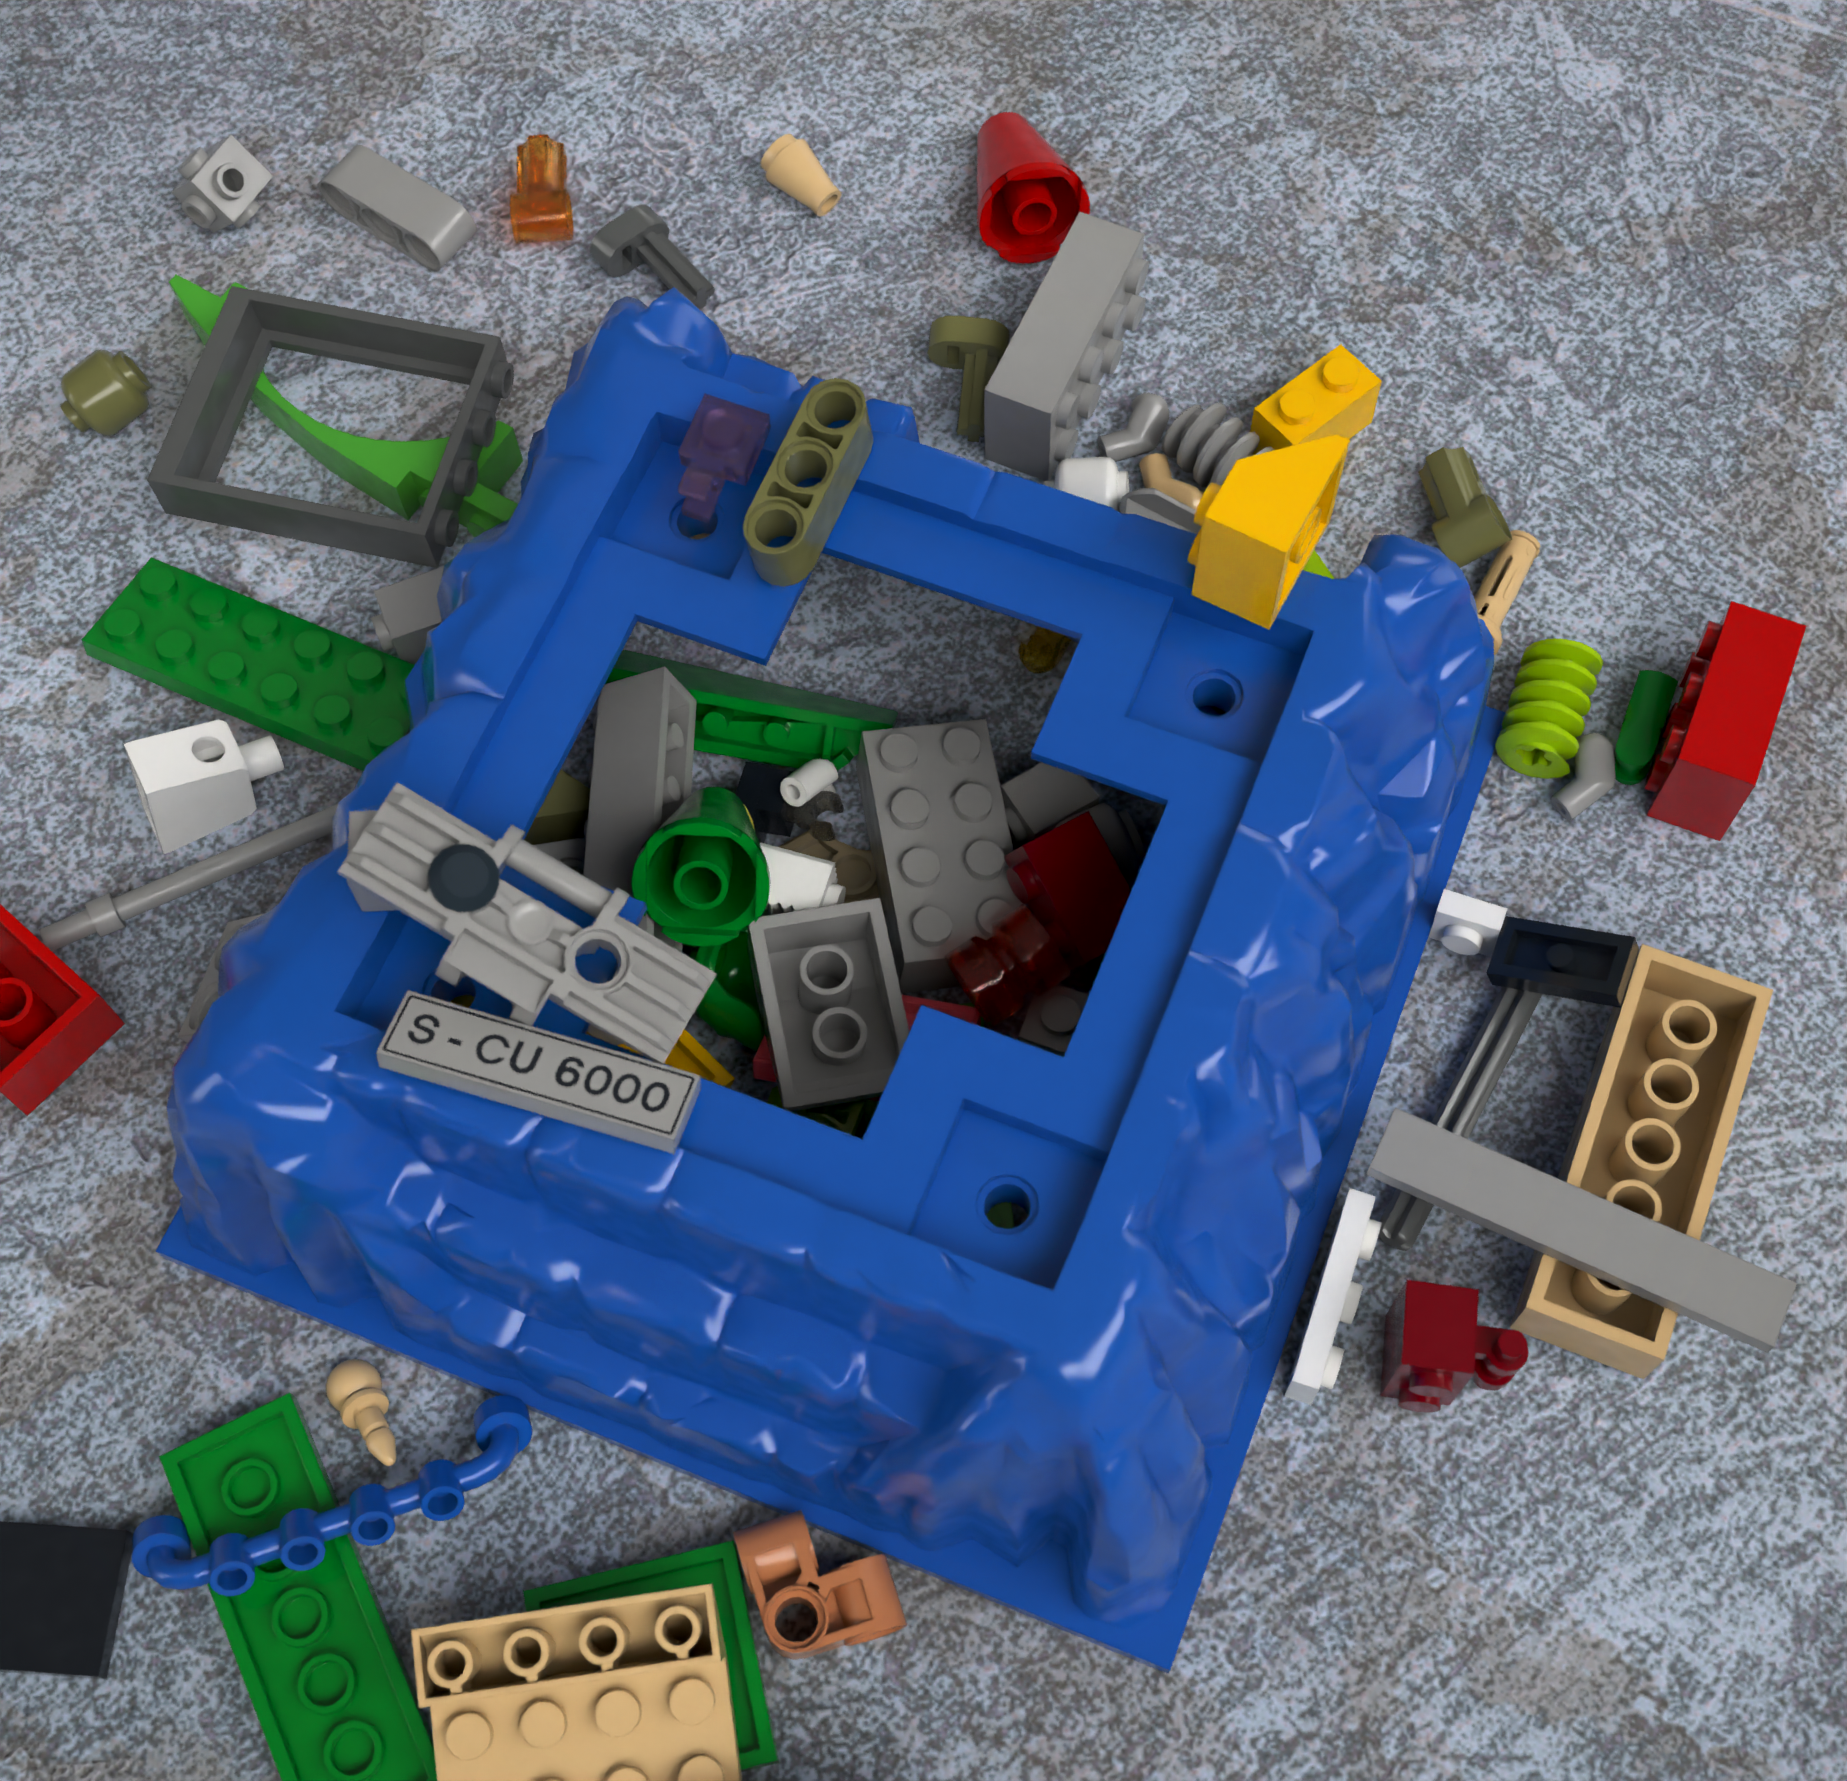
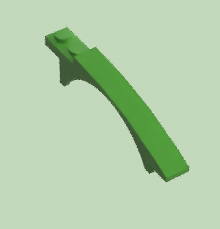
M175 274L169 281V284L186 319L206 346L230 288L220 298ZM234 282V283L231 285V286H234V287H240V288L248 289V288H246V287H244V286H242V285H240V284H238V283H236V282ZM264 368L251 396V401L268 419L328 470L408 521L420 506H424L450 437L424 441H388L355 436L336 430L314 420L287 401L269 382ZM499 420L496 421L495 435L491 445L482 448L477 461L478 476L474 492L469 497L464 496L458 512L459 524L467 527L474 537L510 519L518 505L498 493L523 462L513 427Z

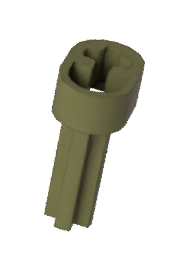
M944 316L937 318L930 326L928 357L935 364L942 367L963 370L956 432L957 435L968 436L967 441L979 442V437H984V390L1009 345V329L1004 324L991 319Z

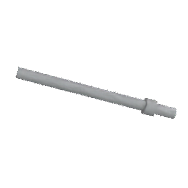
M338 804L117 897L107 893L85 903L86 910L39 929L42 940L51 951H54L94 933L104 937L125 928V920L333 833V816Z

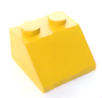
M1335 434L1236 460L1222 486L1211 482L1205 490L1194 516V523L1201 526V529L1192 544L1187 560L1188 563L1196 566L1191 595L1270 630L1330 522L1350 440Z

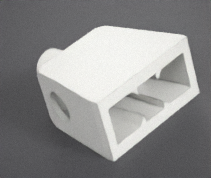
M219 719L124 744L142 807L163 854L172 852L252 815L257 807L251 782L284 770L282 758L271 735L238 746L227 722Z

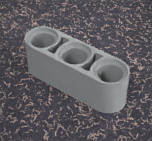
M356 145L318 183V189L322 197L338 214L433 271H439L477 232L474 219L460 203L363 145Z

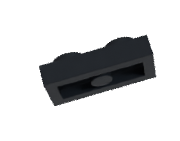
M1505 916L1486 973L1491 984L1495 986L1621 1008L1639 953V947L1635 937Z

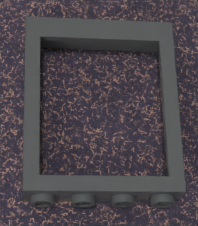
M231 286L147 481L166 514L438 568L445 547H451L457 538L459 529L458 512L464 496L469 497L474 492L478 476L477 461L482 448L489 447L493 441L496 429L495 413L501 398L506 399L511 393L514 381V368L511 363L507 362L501 338L498 336ZM272 347L469 385L417 523L215 483Z

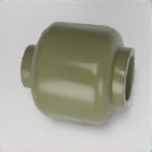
M96 350L61 378V389L67 400L60 407L66 417L81 432L84 433L92 428L103 436H113L146 412L149 407L146 392L151 389V384L140 368L124 352L118 351L114 355L107 350Z

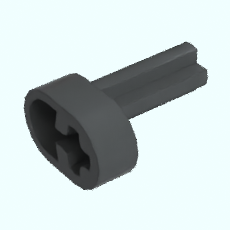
M646 204L635 206L607 223L594 236L590 244V254L612 277L623 276L645 262L669 289L675 287L699 309L706 306V299L715 292L712 284L668 239V225Z

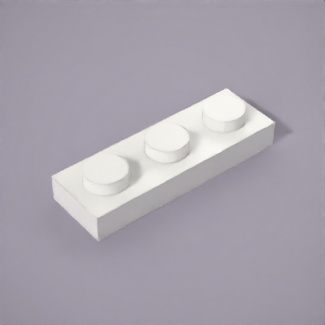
M1349 1188L1341 1205L1284 1396L1311 1405L1320 1386L1333 1389L1344 1354V1349L1332 1345L1339 1321L1352 1324L1363 1289V1285L1351 1281L1358 1258L1370 1261L1381 1228V1222L1370 1219L1376 1196Z

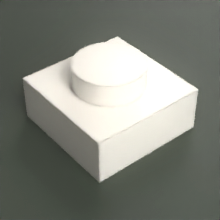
M1444 889L1429 938L1441 941L1446 948L1459 954L1476 955L1479 953L1491 957L1507 908Z

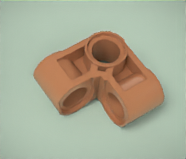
M802 1510L733 1532L751 1595H755L766 1637L771 1647L781 1656L793 1660L805 1659L844 1645L852 1646L871 1641L907 1626L885 1554L874 1555L844 1564L818 1577L817 1573H820ZM792 1604L808 1606L814 1611L818 1619L815 1632L810 1638L802 1642L788 1641L776 1629L778 1615L784 1608Z

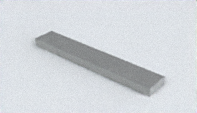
M1396 1107L1366 1175L1766 1353L1775 1347L1797 1285L1796 1282Z

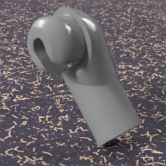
M1149 392L1138 395L1131 405L1134 409L1127 427L1098 436L1097 443L1100 456L1109 457L1118 462L1156 449L1169 421V408L1166 400L1159 395Z
M1589 733L1576 738L1579 748L1575 755V778L1550 798L1558 813L1568 821H1572L1608 793L1616 782L1615 749L1612 743L1602 734Z

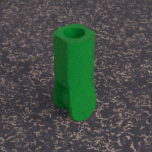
M1653 670L1639 671L1615 746V779L1622 784H1638L1648 774L1678 683L1670 675Z

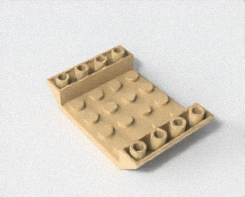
M713 1583L411 1630L418 1707H430L437 1781H742L727 1653Z

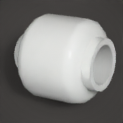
M1109 457L1064 459L1056 468L1055 480H1048L1043 483V485L1112 507L1119 511L1122 497L1129 493L1128 471H1119L1115 461Z

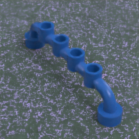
M499 1395L489 1398L477 1408L473 1417L476 1442L483 1452L481 1455L457 1465L445 1459L431 1461L421 1468L417 1479L389 1489L379 1484L363 1485L351 1494L349 1503L321 1513L307 1508L295 1509L281 1519L279 1528L251 1538L239 1533L222 1535L211 1544L209 1553L191 1558V1540L183 1520L171 1515H158L148 1518L139 1524L133 1533V1566L140 1574L152 1578L164 1588L186 1590L210 1583L211 1588L216 1593L224 1596H236L246 1592L253 1585L255 1579L254 1567L281 1558L282 1563L289 1569L295 1571L312 1569L322 1562L325 1556L326 1541L351 1533L354 1540L362 1545L375 1546L382 1544L390 1539L395 1531L394 1517L419 1508L431 1520L446 1521L452 1519L464 1507V1492L478 1488L496 1479L510 1466L516 1454L529 1444L532 1437V1426L528 1408L522 1400L514 1396Z

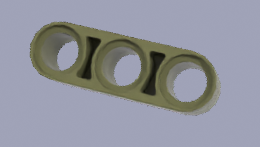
M839 378L823 380L811 388L805 396L745 515L743 523L744 537L755 570L763 580L771 585L784 587L797 584L805 579L813 570L871 453L874 440L865 396L861 389L849 380ZM834 421H851L844 427L835 429L827 427ZM808 478L822 479L821 482L811 487H797L801 481ZM776 537H793L792 541L785 546L777 548L767 547V544Z

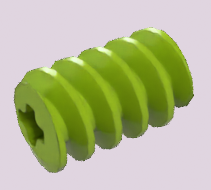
M1545 639L1534 642L1523 653L1520 662L1521 668L1514 681L1515 689H1513L1508 701L1509 709L1506 710L1502 720L1503 730L1498 735L1495 747L1497 755L1516 772L1530 777L1551 779L1570 773L1569 764L1565 760L1575 757L1578 752L1579 744L1576 738L1581 736L1584 731L1585 723L1582 717L1586 716L1590 710L1591 701L1589 696L1594 693L1597 687L1595 675L1599 674L1602 669L1603 660L1597 651L1581 642L1568 639Z

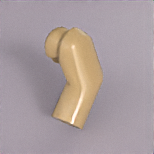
M1154 453L1141 459L1139 467L1144 488H1155L1197 510L1204 491H1199L1194 485L1173 479L1166 455Z

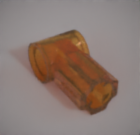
M548 135L528 136L524 144L517 146V192L510 194L511 225L516 244L573 241V214L570 195L567 190L566 151L564 143L556 142Z

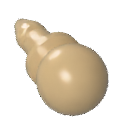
M346 1360L338 1364L328 1376L326 1382L328 1400L335 1409L340 1411V1417L344 1425L352 1429H359L369 1452L384 1465L392 1466L396 1461L395 1437L384 1417L389 1407V1401L386 1394L382 1391L380 1374L372 1364L364 1360Z

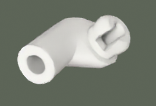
M827 759L810 760L783 779L780 785L781 795L788 804L796 807L803 804L810 807L815 805V803L819 807L829 804L836 795L835 787L832 783L838 779L837 770L834 764Z

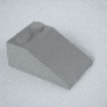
M881 898L762 916L756 922L754 920L748 926L747 951L758 1009L783 1109L794 1112L881 1097L909 1034Z

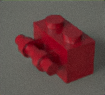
M1087 811L1004 856L1009 867L1006 871L1007 880L1013 893L1022 903L1029 904L1040 924L1037 933L1044 951L1053 961L1060 962L1065 972L1086 964L1107 952L1131 893L1128 883L1092 816Z
M1406 1280L1385 1318L1380 1396L1397 1398L1398 1406L1406 1410L1437 1412L1441 1410V1405L1450 1406L1472 1377L1475 1384L1481 1389L1499 1390L1505 1387L1514 1377L1515 1373L1526 1363L1529 1355L1527 1340L1518 1330L1477 1325L1479 1289Z

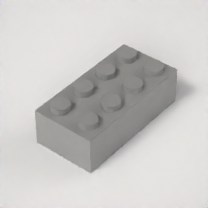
M1082 212L1078 213L984 390V459L1048 481L1058 463L1064 459L1071 458L1078 440L1079 432L1076 428L1082 417L1090 419L1093 415L1101 394V385L1099 383L1104 373L1112 375L1115 372L1124 347V342L1121 340L1127 329L1131 331L1136 330L1145 309L1146 298L1139 296L1149 270V261L1142 259L1143 233Z
M986 719L862 731L856 772L870 849L874 860L879 898H881L901 993L1023 979L1034 947L1025 904L1015 896L1007 880L1006 871L1009 867L1004 856L1013 851Z

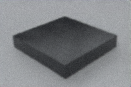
M0 1521V1672L107 1680L132 1554V1532L117 1529Z

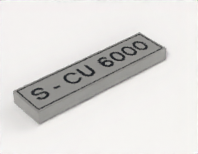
M409 990L406 992L376 1052L379 1067L675 1154L701 1090L700 1075Z

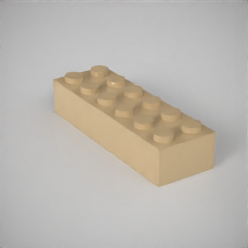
M1642 944L1639 948L1622 1007L1612 1008L1558 1179L1700 1240L1773 989ZM1535 1250L1510 1328L1645 1379L1665 1360L1678 1313Z

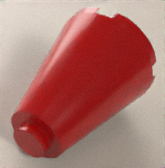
M1014 112L996 114L984 122L977 135V225L981 238L987 247L989 245L998 251L999 256L1009 262L1028 264L1050 259L1057 255L1060 244L1065 240L1078 213L1090 214L1088 193L1080 177L1022 115Z

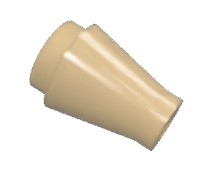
M785 134L774 141L764 153L761 167L766 172V180L809 207L819 217L826 215L836 206L841 198V191L832 183L805 139H796L792 134Z

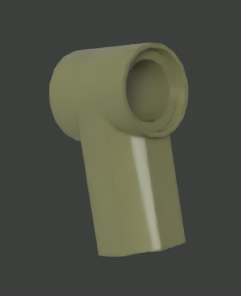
M1443 447L1425 457L1426 463L1418 473L1437 518L1435 522L1431 523L1432 530L1442 552L1451 561L1462 568L1512 540V535L1505 518L1491 496L1486 493L1473 459L1464 447L1457 449Z

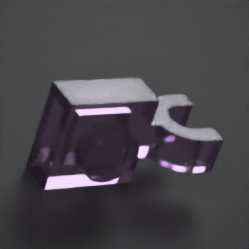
M704 394L679 449L681 465L687 467L678 486L679 494L687 496L682 505L683 515L709 523L725 481L729 480L746 486L771 430L770 414Z

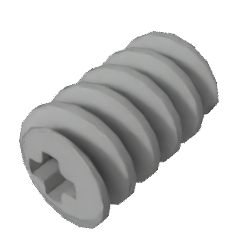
M1221 402L1214 403L1205 410L1202 409L1201 405H1193L1187 408L1175 418L1162 441V451L1169 458H1177L1179 467L1184 472L1193 473L1194 480L1201 487H1208L1211 482L1222 486L1236 460L1254 456L1253 453L1260 440L1255 432H1248L1237 440L1243 427V422L1238 417H1232L1220 425L1227 411L1225 405ZM1271 446L1265 447L1255 455L1270 452L1274 449Z

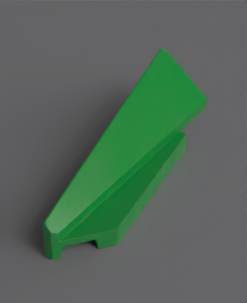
M622 650L605 683H611L665 666L697 700L694 750L792 768H799L810 760L821 758L832 762L838 771L850 763L853 757L858 754L862 731L894 728L898 718V712L895 710L629 650Z

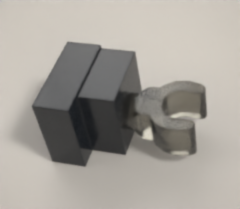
M745 762L735 794L741 799L751 815L759 843H764L767 833L790 837L794 823L799 828L808 830L815 839L832 841L836 838L830 822L818 821L816 819L818 815L825 811L836 813L844 811L838 794L831 791H821L802 806H792L783 799L780 785L783 779L793 771L771 768L770 765Z

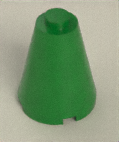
M705 787L691 794L647 839L636 858L632 874L634 898L646 902L647 909L644 916L646 917L647 913L662 927L661 933L674 941L692 946L725 944L737 938L739 931L749 926L754 920L756 922L767 906L770 892V872L766 858L743 802L736 794L725 788Z

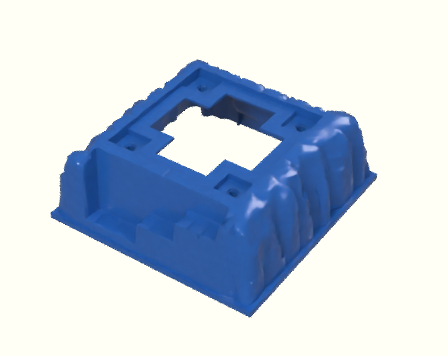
M675 287L654 300L649 307L638 299L626 296L613 303L601 320L589 343L574 352L565 391L554 399L545 427L533 433L528 450V465L521 480V499L511 518L467 542L459 553L444 565L437 593L442 623L427 632L426 647L405 680L410 733L386 747L367 764L354 790L338 802L335 815L333 816V851L303 866L280 903L267 913L239 928L222 948L218 979V994L220 997L211 1004L207 1015L172 1067V1086L169 1091L166 1108L176 1150L172 1174L182 1194V1198L180 1199L181 1205L158 1245L156 1252L166 1260L495 1396L509 1395L519 1398L531 1411L780 1514L786 1515L802 1510L805 1522L809 1526L874 1553L885 1554L886 1558L1169 1674L1432 928L1443 890L1446 888L1490 763L1496 740L1502 729L1501 724L1506 712L1486 706L1494 667V639L1485 622L1478 617L1473 593L1460 567L1438 548L1414 541L1404 535H1374L1367 546L1360 565L1347 578L1332 579L1303 570L1270 630L1191 595L1196 566L1188 563L1187 560L1197 534L1137 514L1121 513L1112 507L1006 472H995L978 462L920 444L912 407L872 398L866 401L874 440L871 453L821 553L1066 635L1068 639L1078 646L1031 751V759L1166 806L1064 1057L921 1005L863 1139L701 1078L700 1093L675 1154L379 1067L376 1052L408 990L446 1002H450L459 996L471 995L475 998L469 1008L510 1020L509 1017L513 1011V1006L510 1000L469 976L461 978L455 987L435 975L452 941L400 910L362 912L347 883V879L338 874L339 868L348 856L350 812L379 810L398 782L434 805L442 807L444 811L496 842L498 839H502L512 824L525 832L524 840L637 621L766 666L812 573L811 571L805 579L797 584L784 587L771 585L763 580L755 570L744 537L743 523L745 515L805 396L813 386L825 379L812 376L803 386L792 372L775 367L753 356L732 353L718 326ZM834 421L827 427L834 429L844 427L851 421ZM808 478L801 481L797 487H811L821 482L822 479ZM698 534H710L702 539H691V537ZM776 537L767 544V547L777 548L785 546L792 541L793 537ZM1211 705L1221 708L1226 713L1220 716H1210L1202 713L1198 708ZM508 865L499 877L583 929L592 926L596 920L593 916ZM605 888L606 890L610 891L611 893H614V890ZM629 897L619 915L639 926L647 909L646 902ZM601 947L597 949L595 954H582L575 957V967L579 975L586 981L594 984L606 983L612 980L618 969V962L614 953ZM549 999L532 1027L652 1061L643 1055L586 1034L590 1023ZM1003 1202H1011L1022 1207L1027 1213L1028 1218L1016 1228L1003 1229L992 1224L986 1215L993 1206Z

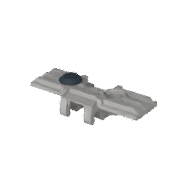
M397 782L339 868L338 874L452 941L435 975L455 987L461 978L469 976L512 1002L513 1011L509 1017L510 1020L532 1026L549 999L650 1060L664 1064L711 985L716 973L621 917L619 913L630 897L628 893L618 887L614 893H611L523 840L525 832L513 824L506 831L502 839H498L496 842ZM508 865L593 916L596 920L592 926L583 929L546 907L543 903L536 901L499 878ZM601 947L614 953L618 962V972L612 980L606 983L594 984L586 981L579 975L575 967V957L582 954H595L597 949Z

